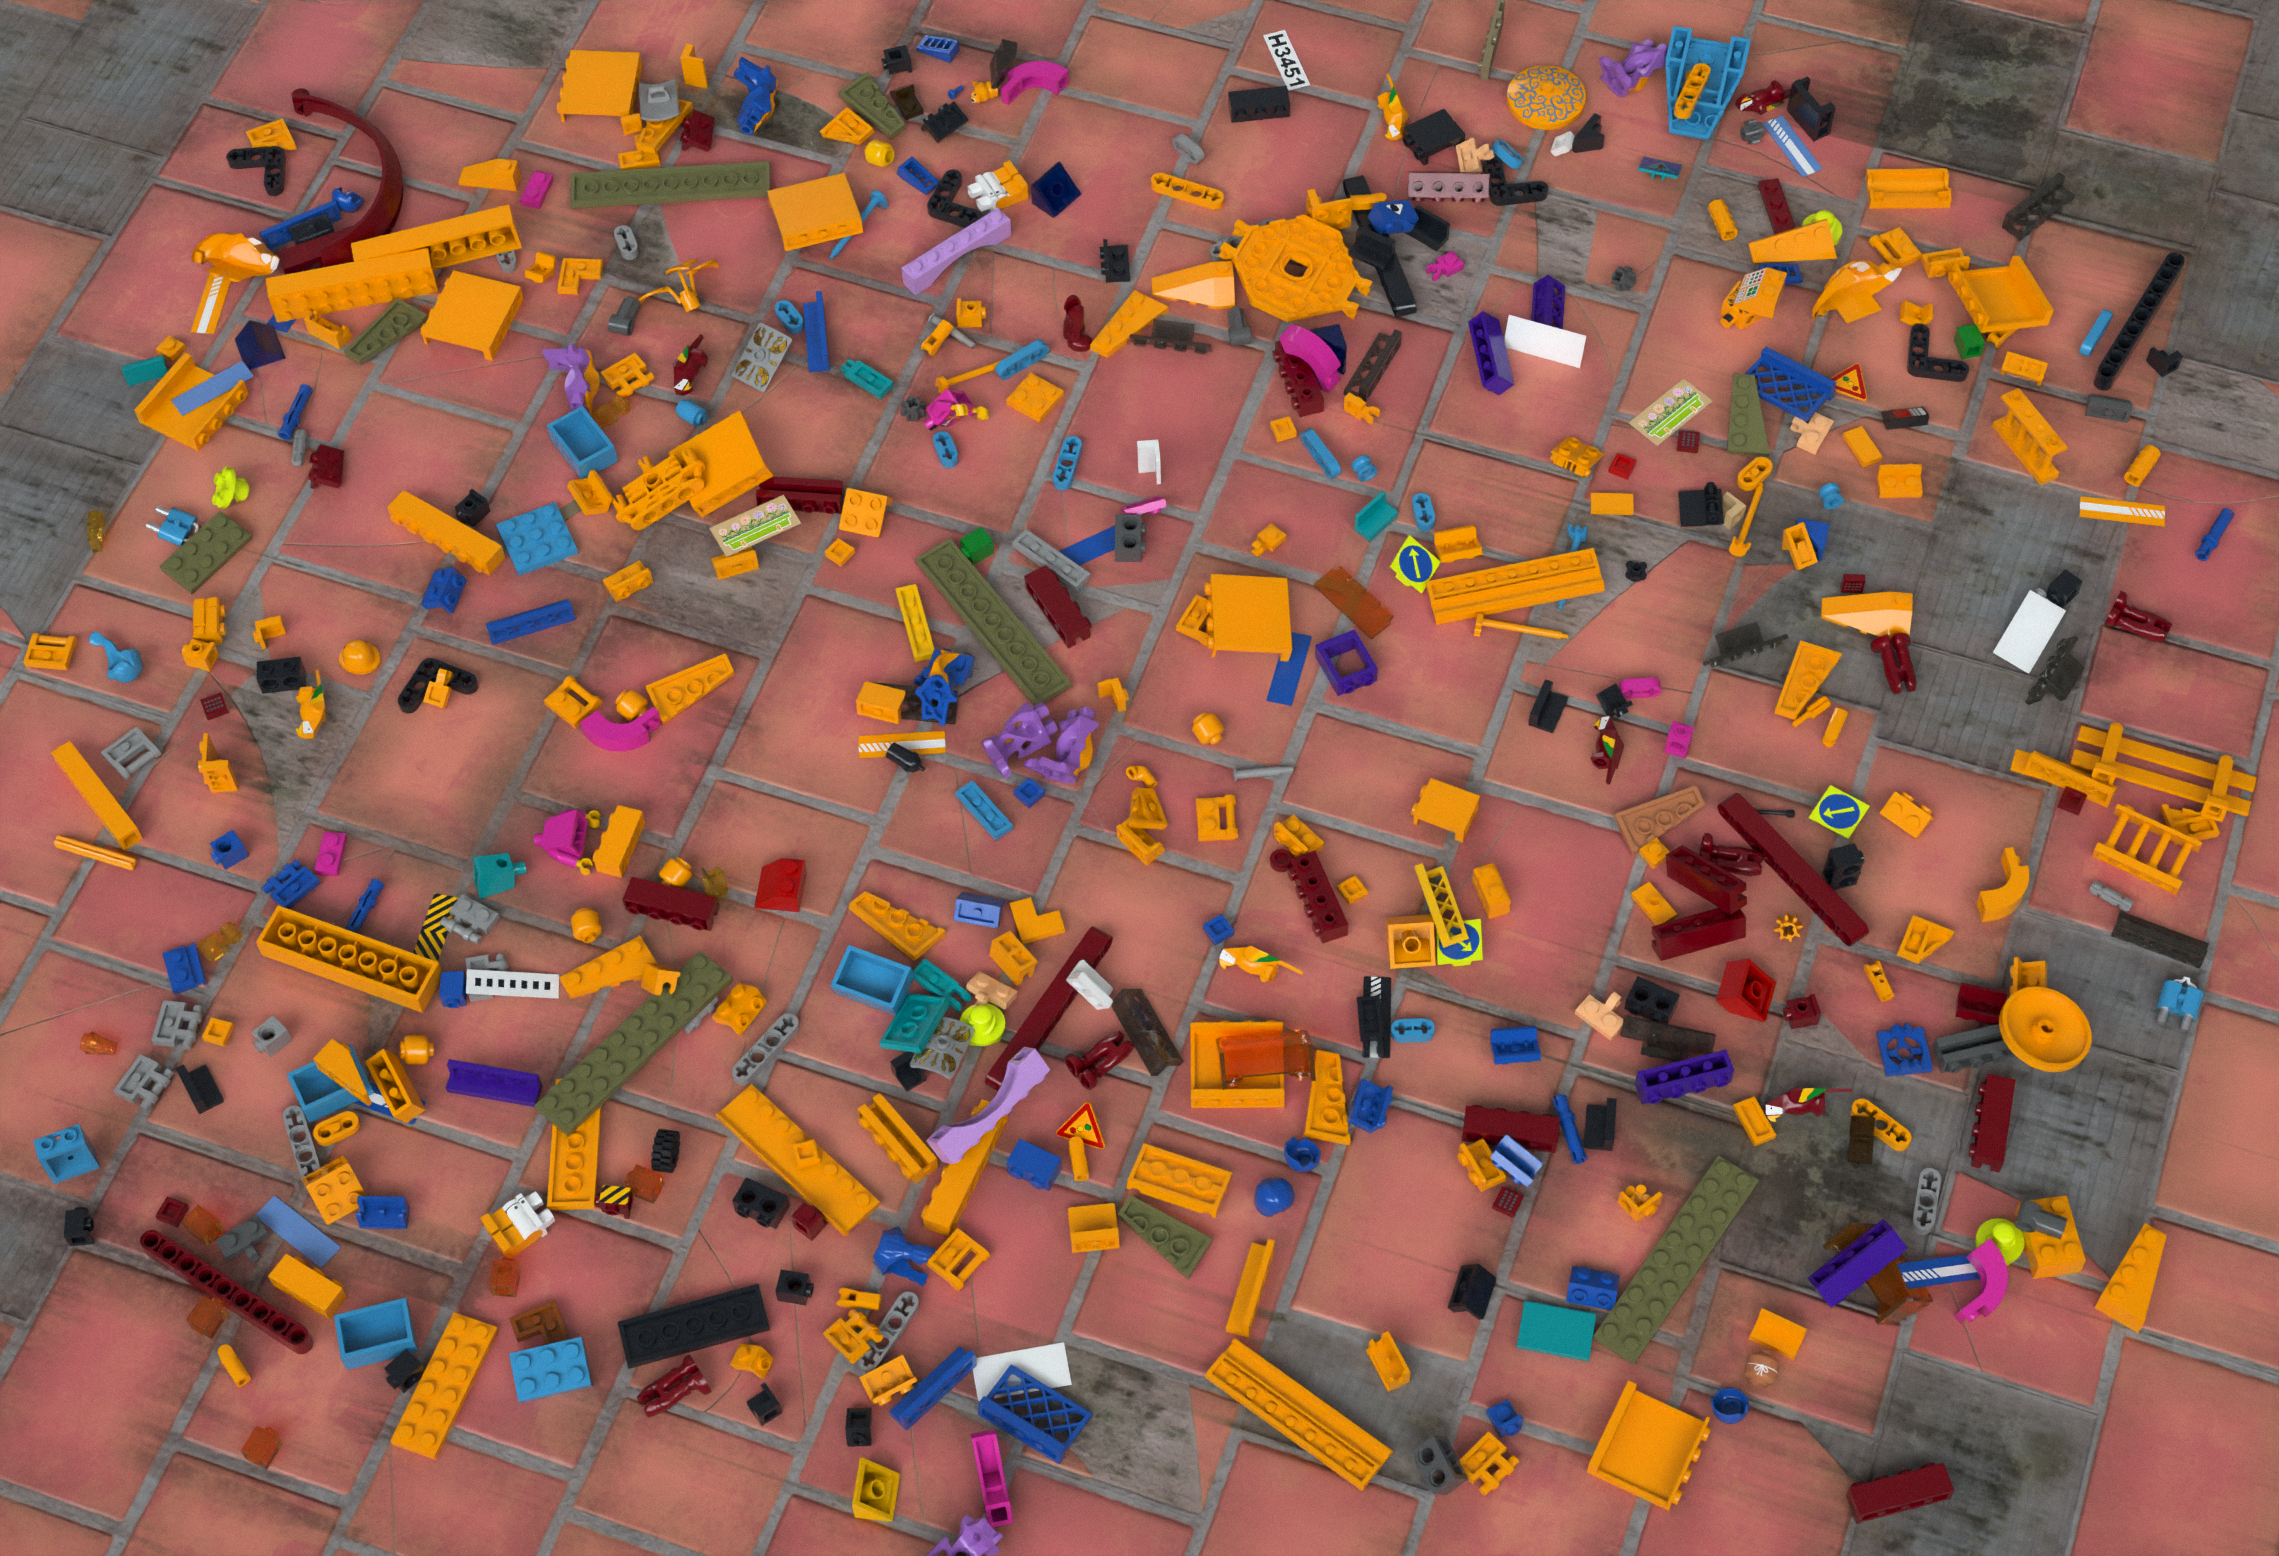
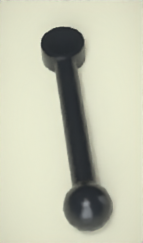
M1754 808L1759 814L1783 815L1788 818L1795 817L1794 810L1774 811Z

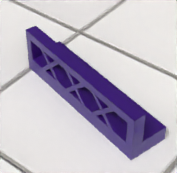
M1550 275L1543 277L1533 285L1531 321L1554 327L1551 321L1552 317L1556 328L1563 329L1565 286ZM1553 287L1558 290V296L1555 293ZM1552 301L1554 302V304H1555V306H1556V308H1557V312L1555 311V309H1554V307H1553V305H1552Z
M451 1059L447 1063L450 1076L446 1090L449 1093L534 1107L539 1101L543 1086L538 1074Z

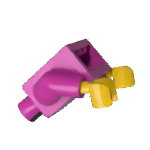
M947 388L926 408L930 417L924 421V424L932 431L937 426L950 427L965 415L973 416L977 413L978 420L989 419V411L982 406L975 408L965 391Z
M565 809L557 816L545 821L543 833L534 835V843L537 847L541 846L550 858L573 868L575 866L580 867V872L583 875H589L590 870L583 866L593 867L592 861L589 858H584L580 861L578 858L582 857L587 826L589 825L592 828L599 827L600 820L598 819H600V814L596 810L585 814V811Z

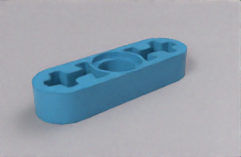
M2103 309L2085 338L2079 354L2090 357L2109 326L2114 315L2113 312Z
M1042 339L1032 342L1000 361L995 367V373L1002 380L1009 379L1044 358L1049 352L1048 345Z
M1309 428L1301 432L1302 443L1327 477L1332 479L1340 475L1341 469L1337 460L1315 431Z
M1069 436L1063 441L1053 473V485L1058 490H1067L1072 485L1082 452V442L1076 436ZM1076 445L1073 447L1072 453H1070L1069 447ZM1071 460L1073 464L1071 466H1064L1062 462ZM1064 473L1066 479H1064L1063 482H1060L1059 480L1062 479Z

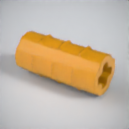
M1722 199L1712 201L1708 205V211L1721 239L1724 241L1734 239L1737 236L1738 229L1725 201Z
M2153 445L2144 446L2124 475V479L2128 484L2140 486L2161 455L2159 449Z

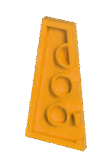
M679 99V115L662 121H646L647 125L643 128L637 142L638 150L656 154L682 123L684 117L693 110L692 102Z
M1827 219L1747 242L1753 263L1837 259Z
M1134 290L1092 341L1090 350L1106 358L1110 357L1126 345L1127 340L1139 335L1143 328L1147 325L1151 326L1159 316L1167 314L1169 306Z
M726 653L648 684L645 686V689L654 708L659 712L662 725H664L734 675V670Z
M866 891L849 903V909L913 961L918 959L946 935V930L940 927L937 929L929 925V922L922 918L918 920L910 916L909 912L903 909L898 910L890 906L889 902Z
M638 936L562 975L559 979L568 996L572 999L597 992L603 987L619 986L621 982L632 979L634 981L641 980L643 978L645 962L657 964L642 937Z
M1316 1050L1303 1136L1349 1146L1351 1139L1348 1132L1349 1123L1347 1122L1346 1100L1342 1086L1343 1077L1340 1054Z

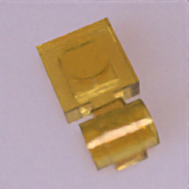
M615 396L611 401V407L605 403L589 412L601 430L617 422V415H626L630 411V403L624 396Z
M92 510L87 516L88 542L94 553L102 551V543L105 542V537L101 529L105 526L106 520L102 512Z
M231 922L225 923L220 928L221 936L213 932L196 944L199 951L210 964L229 951L226 944H236L241 940V930L236 924Z

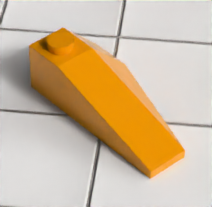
M1232 261L1209 262L1151 278L1153 297L1173 301L1185 300L1189 301V304L1192 305L1197 303L1208 305V308L1212 309L1235 307Z
M1880 592L1822 598L1821 618L1844 627L1851 626L1860 630V633L1866 635L1870 633L1880 637L1888 634L1890 639L1895 633H1906L1909 635L1913 593Z

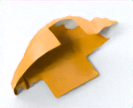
M237 232L213 233L199 242L192 252V262H199L201 265H204L207 260L214 267L205 271L212 272L213 276L229 277L234 282H241L243 279L252 276L270 275L277 268L280 261L279 256L274 255L263 242L254 237L244 238L242 233Z
M1865 260L1853 261L1842 266L1830 277L1823 293L1812 309L1813 319L1815 320L1817 315L1825 316L1827 311L1837 309L1846 323H1850L1882 310L1872 295L1891 284L1900 274L1902 268L1886 263L1878 266L1871 261Z

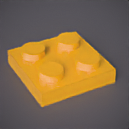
M1030 372L1006 399V404L1041 423L1064 397V390Z

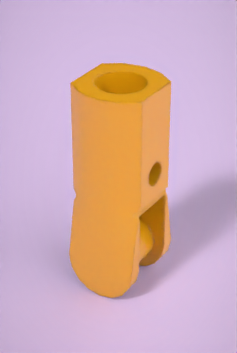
M1381 192L1370 195H1350L1352 210L1372 209L1375 203L1385 202L1387 196Z
M942 319L931 335L922 343L921 350H927L929 355L934 356L954 327Z
M2018 329L1991 332L1986 341L1993 342L1995 347L1999 348Z
M1835 708L1822 738L1824 746H1834L1848 715V712L1844 709Z
M1876 960L1871 965L1864 964V972L1880 1002L1891 1000L1895 994L1886 978L1880 961Z
M1078 1136L1072 1137L1069 1141L1068 1151L1074 1181H1084L1089 1179V1171L1083 1140Z
M849 1288L839 1289V1294L841 1295L840 1299L836 1302L838 1306L880 1310L882 1294L857 1291ZM856 1297L855 1301L849 1300V1298Z
M221 1345L218 1348V1355L237 1388L246 1385L251 1380L247 1370L239 1358H237L230 1345Z

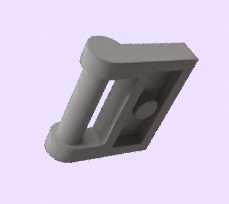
M137 726L101 752L103 758L118 772L124 781L128 780L133 772L151 759H156L161 755L158 748ZM144 749L148 750L145 754L136 759L127 767L124 768L122 766Z

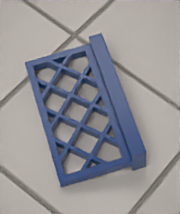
M1767 346L1761 351V357L1745 373L1747 375H1755V379L1758 382L1756 385L1759 398L1805 422L1815 414L1826 400L1831 401L1835 396V381ZM1763 366L1770 371L1758 372V368ZM1781 375L1787 380L1776 381L1775 376ZM1771 377L1772 382L1761 383L1760 378ZM1798 384L1805 389L1793 390L1792 385ZM1789 386L1790 391L1778 392L1777 387ZM1774 388L1775 393L1767 394L1763 392V389ZM1816 393L1821 398L1811 399L1810 394ZM1806 395L1807 400L1796 401L1795 396ZM1792 397L1793 402L1784 403L1780 398ZM1809 406L1810 409L1805 414L1798 410V407Z
M1012 1364L986 1397L983 1396L978 1403L979 1416L1058 1464L1065 1458L1066 1451L1092 1418L1091 1412ZM1014 1374L1021 1379L1022 1385L1009 1387L1007 1380ZM1037 1388L1041 1391L1042 1397L1029 1399L1028 1389ZM1023 1390L1025 1400L1012 1402L1010 1392ZM997 1394H1007L1008 1403L998 1404L993 1401ZM1058 1401L1062 1404V1409L1049 1411L1047 1402ZM1044 1403L1046 1412L1032 1414L1030 1405ZM1027 1405L1029 1415L1018 1416L1014 1413V1407ZM1078 1413L1083 1416V1419L1078 1423L1070 1424L1068 1414ZM1064 1415L1066 1425L1053 1427L1051 1417ZM1047 1418L1049 1427L1039 1429L1035 1426L1034 1420ZM1067 1430L1069 1438L1065 1443L1055 1438L1054 1432Z

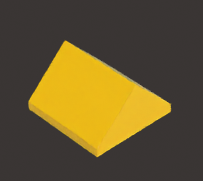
M860 1458L852 1502L855 1518L893 1521L900 1473L868 1459Z

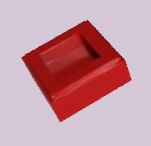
M1617 453L1608 472L1628 480L1637 460Z

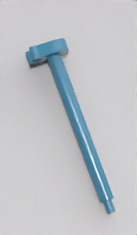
M873 190L870 194V203L860 214L862 223L876 205L878 207L882 206L884 210L889 206L886 197L878 190ZM852 236L841 238L831 251L829 258L833 259L834 256H837Z
M1572 525L1568 526L1567 531L1573 540L1571 552L1579 551L1580 543L1586 541L1588 534L1587 526L1583 529L1579 525H1576V528ZM1566 599L1558 601L1559 610H1562L1563 605H1565Z

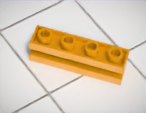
M878 1093L872 1098L873 1104L869 1107L863 1104L858 1108L859 1118L857 1120L864 1130L868 1129L873 1134L872 1139L879 1147L883 1146L887 1150L886 1155L891 1162H897L900 1165V1170L904 1177L908 1180L911 1178L917 1184L938 1169L937 1157L881 1093Z

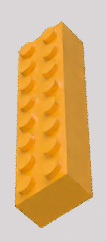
M508 204L351 243L354 262L428 248L435 270L496 255L497 253L520 249L522 245L518 227Z
M428 248L266 278L268 298L277 322L315 316L313 314L314 310L320 312V315L390 302L396 298L407 299L438 292L436 275Z
M279 905L256 941L262 956L421 1013L425 1011L439 986L441 972H443L439 962Z

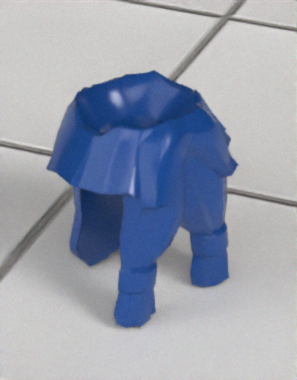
M897 1226L882 1231L879 1246L873 1256V1263L882 1275L892 1273L924 1286L928 1275L912 1269L906 1260L910 1259L918 1265L926 1263L935 1253V1248L907 1242L900 1227Z

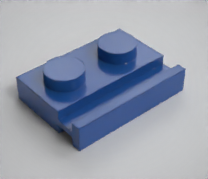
M191 943V946L188 947L182 946L162 953L174 994L196 988V985L202 983L203 985L207 984L195 943Z

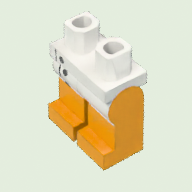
M1010 160L1004 162L1002 168L975 176L976 182L967 186L971 199L981 196V198L976 199L977 207L981 212L988 209L992 212L997 208L1003 209L1029 199L1028 184L1018 174L1017 169Z
M536 1191L526 1197L520 1193L515 1197L516 1199L507 1202L491 1215L487 1213L480 1217L485 1229L508 1261L536 1242L540 1237L547 1235L546 1228L556 1221L548 1208L539 1214L534 1212V1210L544 1204Z

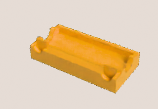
M1947 168L1867 169L1865 182L1869 209L1950 208L1952 197L1951 188L1948 186L1949 174Z
M1143 1143L1127 1179V1189L1135 1188L1142 1194L1199 1213L1207 1212L1216 1218L1221 1208L1225 1193L1227 1194L1232 1181V1172Z

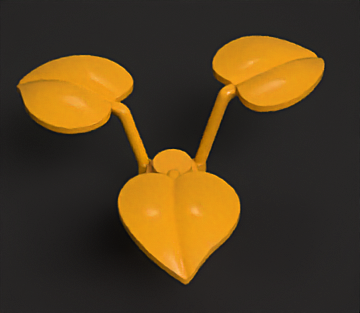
M697 258L691 259L665 272L666 275L678 271L685 289L679 293L681 297L669 286H665L645 293L638 301L641 304L653 294L669 292L677 300L678 304L682 303L686 313L700 307L693 275L705 268H718L717 260L705 261L689 270L690 266L698 261ZM682 269L689 270L685 273L686 276L689 275L691 288L689 289L682 274Z

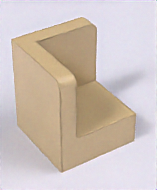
M1726 492L1722 501L1724 520L1722 525L1731 530L1744 518L1746 505L1729 492Z

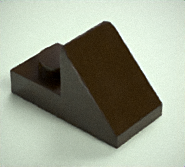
M913 84L890 91L892 99L905 120L924 114L923 108L915 96Z
M1851 1116L1848 1163L1872 1165L1875 1117Z

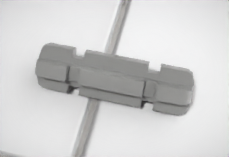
M297 429L294 435L291 462L293 466L301 467L304 462L303 457L305 455L307 433L304 429Z
M2094 881L2089 889L2091 894L2099 895L2100 899L2115 907L2117 905L2120 906L2119 909L2124 912H2129L2134 902L2127 897L2125 899L2122 898L2123 895L2107 886L2104 888L2103 884L2098 881Z

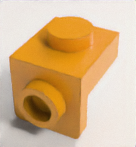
M538 251L535 263L525 270V277L532 279L536 283H544L555 275L556 257Z
M1906 300L1900 304V321L1911 326L1915 324L1926 325L1933 319V304L1930 302L1923 308Z
M280 615L254 621L256 630L253 631L255 643H260L262 650L267 649L265 639L286 634Z
M1119 678L1105 679L1097 683L1099 698L1112 695L1117 711L1126 710V701H1129L1126 688L1122 689Z
M740 1343L730 1365L736 1370L750 1371L759 1378L765 1379L774 1358L761 1346Z

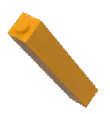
M71 741L58 746L51 752L56 764L123 851L143 840L136 825Z

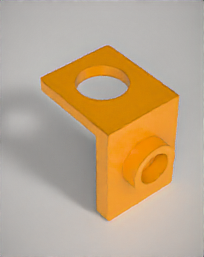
M1622 1191L1619 1194L1618 1204L1636 1222H1639L1645 1216L1650 1217L1657 1211L1663 1194L1659 1191L1638 1207Z

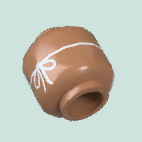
M1760 1349L1758 1353L1750 1354L1744 1371V1375L1749 1379L1748 1383L1762 1388H1767L1768 1385L1775 1383L1779 1362L1773 1358V1353L1767 1350Z

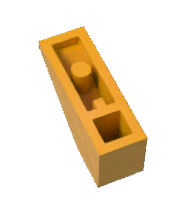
M498 158L463 167L458 184L517 191L521 179L518 161Z
M331 1039L313 1058L317 1069L367 1106H370L372 1102L350 1054L351 1049L344 1042L338 1043Z

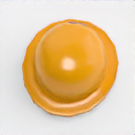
M352 640L341 650L338 656V663L347 672L364 675L378 668L380 653L371 643L362 640Z

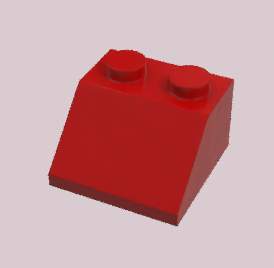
M781 858L763 866L754 905L755 908L799 912L807 875L804 860Z
M1749 958L1727 962L1716 1001L1729 1013L1765 1022L1776 982Z

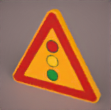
M1856 363L1830 378L1836 382L1835 392L1863 402L1867 400L1860 364Z
M1086 1101L1056 1131L1057 1136L1066 1139L1078 1136L1083 1140V1144L1099 1149H1104L1106 1146L1090 1101Z

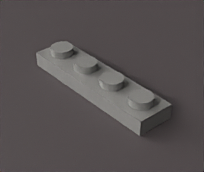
M1027 529L1012 542L1014 549L1040 567L1047 565L1051 572L1055 571L1060 581L1076 592L1091 578L1088 571Z

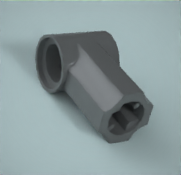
M628 296L624 298L617 313L611 315L608 323L609 332L625 336L632 334L634 320L641 307L640 302L635 297Z
M1239 306L1232 307L1227 311L1230 346L1251 344L1250 326H1247L1244 309Z
M2022 1201L2014 1225L2024 1232L2032 1233L2037 1231L2061 1239L2067 1218L2044 1211L2035 1202Z

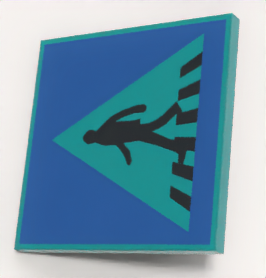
M1643 156L1638 171L1651 173L1652 179L1655 177V174L1661 175L1662 181L1665 177L1677 179L1682 164Z

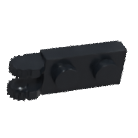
M1380 996L1357 997L1360 1042H1362L1363 1058H1369L1370 1047L1368 1046V1041H1377L1376 1053L1378 1057H1383L1384 1033Z

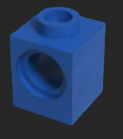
M234 830L209 843L213 850L210 853L216 865L221 863L225 870L248 857L243 843Z
M464 971L441 972L439 997L443 1007L458 1008L459 1006H466L467 978Z

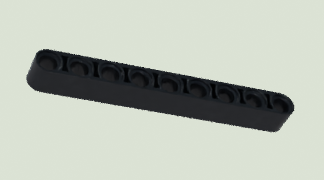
M1364 175L1343 180V188L1347 198H1350V195L1371 194ZM1372 209L1352 210L1358 227L1361 226L1376 232L1368 218ZM1380 234L1389 238L1388 234ZM1395 253L1384 270L1376 267L1375 269L1394 316L1397 318L1417 312V308Z
M2172 252L2166 256L2102 360L2094 379V386L2097 389L2107 391L2113 386L2180 276L2185 262L2183 255L2180 253Z

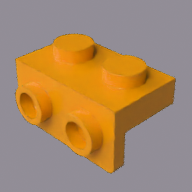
M1961 248L1922 254L1921 262L1927 277L1932 278L1948 275L1955 262L1961 271H1967L1970 257L1964 256Z
M595 469L590 470L587 478L570 480L568 482L567 488L585 516L608 512L612 501V494L608 491Z
M1475 525L1434 532L1435 552L1441 563H1451L1458 559H1471L1483 555L1482 546L1476 536Z
M1895 791L1880 811V814L1918 839L1928 824L1935 820V818L1930 816L1933 811L1922 804L1920 807H1917L1912 803L1914 798L1904 791L1901 795Z
M2014 957V965L2010 967V974L2013 979V985L2009 989L2010 996L2026 987L2037 986L2047 988V963L2045 960L2022 963L2019 957Z
M738 983L724 1002L718 1006L712 1018L716 1023L730 1026L737 1035H742L766 1005L767 1000L756 987Z
M1484 1138L1468 1146L1465 1143L1459 1144L1457 1154L1459 1163L1462 1167L1466 1166L1469 1172L1468 1176L1472 1185H1477L1480 1192L1506 1181V1175L1503 1170L1498 1169L1492 1163L1493 1159L1490 1158L1491 1150Z
M903 1354L859 1377L871 1403L876 1404L878 1402L880 1406L893 1399L892 1394L898 1391L903 1394L913 1389V1383L918 1381L916 1376H913Z

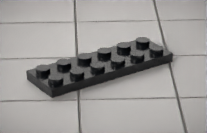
M759 1284L617 1322L628 1369L770 1330Z

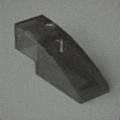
M1002 39L999 49H995L990 62L992 89H996L1006 79L1016 56L1017 42Z

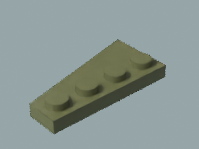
M868 72L838 92L840 99L891 140L906 130L904 121L894 107L890 106L888 99L880 92L879 86L876 82H873Z
M396 298L344 350L345 356L362 365L426 323L429 316L401 299Z
M1734 373L1727 453L1769 457L1770 452L1755 375Z
M1132 1195L1128 1197L1118 1213L1119 1219L1187 1280L1190 1279L1212 1244L1211 1237Z

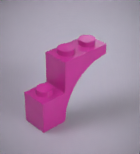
M992 1429L972 1433L971 1439L987 1521L991 1527L1013 1523L996 1431Z

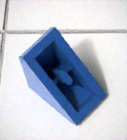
M1802 518L1797 519L1795 525L1804 522L1818 562L1822 561L1830 524Z

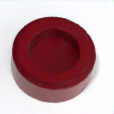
M1277 849L1272 852L1270 856L1272 869L1277 872H1286L1287 868H1290L1291 853L1285 849Z

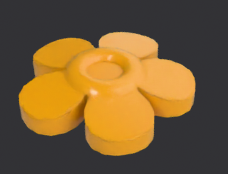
M1643 1184L1638 1185L1637 1188L1634 1186L1626 1188V1194L1629 1195L1628 1197L1638 1207L1651 1198L1649 1194L1643 1195L1647 1191V1187Z

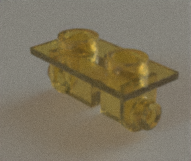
M715 867L709 872L701 868L703 874L701 881L706 888L704 893L705 895L717 897L718 905L720 906L719 899L728 894L724 871L719 867Z

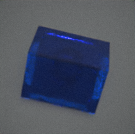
M1060 161L1031 184L1032 204L1052 218L1056 217L1081 195V192Z
M249 320L235 338L242 361L249 370L286 358L274 326Z
M1336 324L1311 329L1310 331L1320 337L1335 353L1341 364L1337 371L1344 375L1346 372L1347 346L1340 325Z

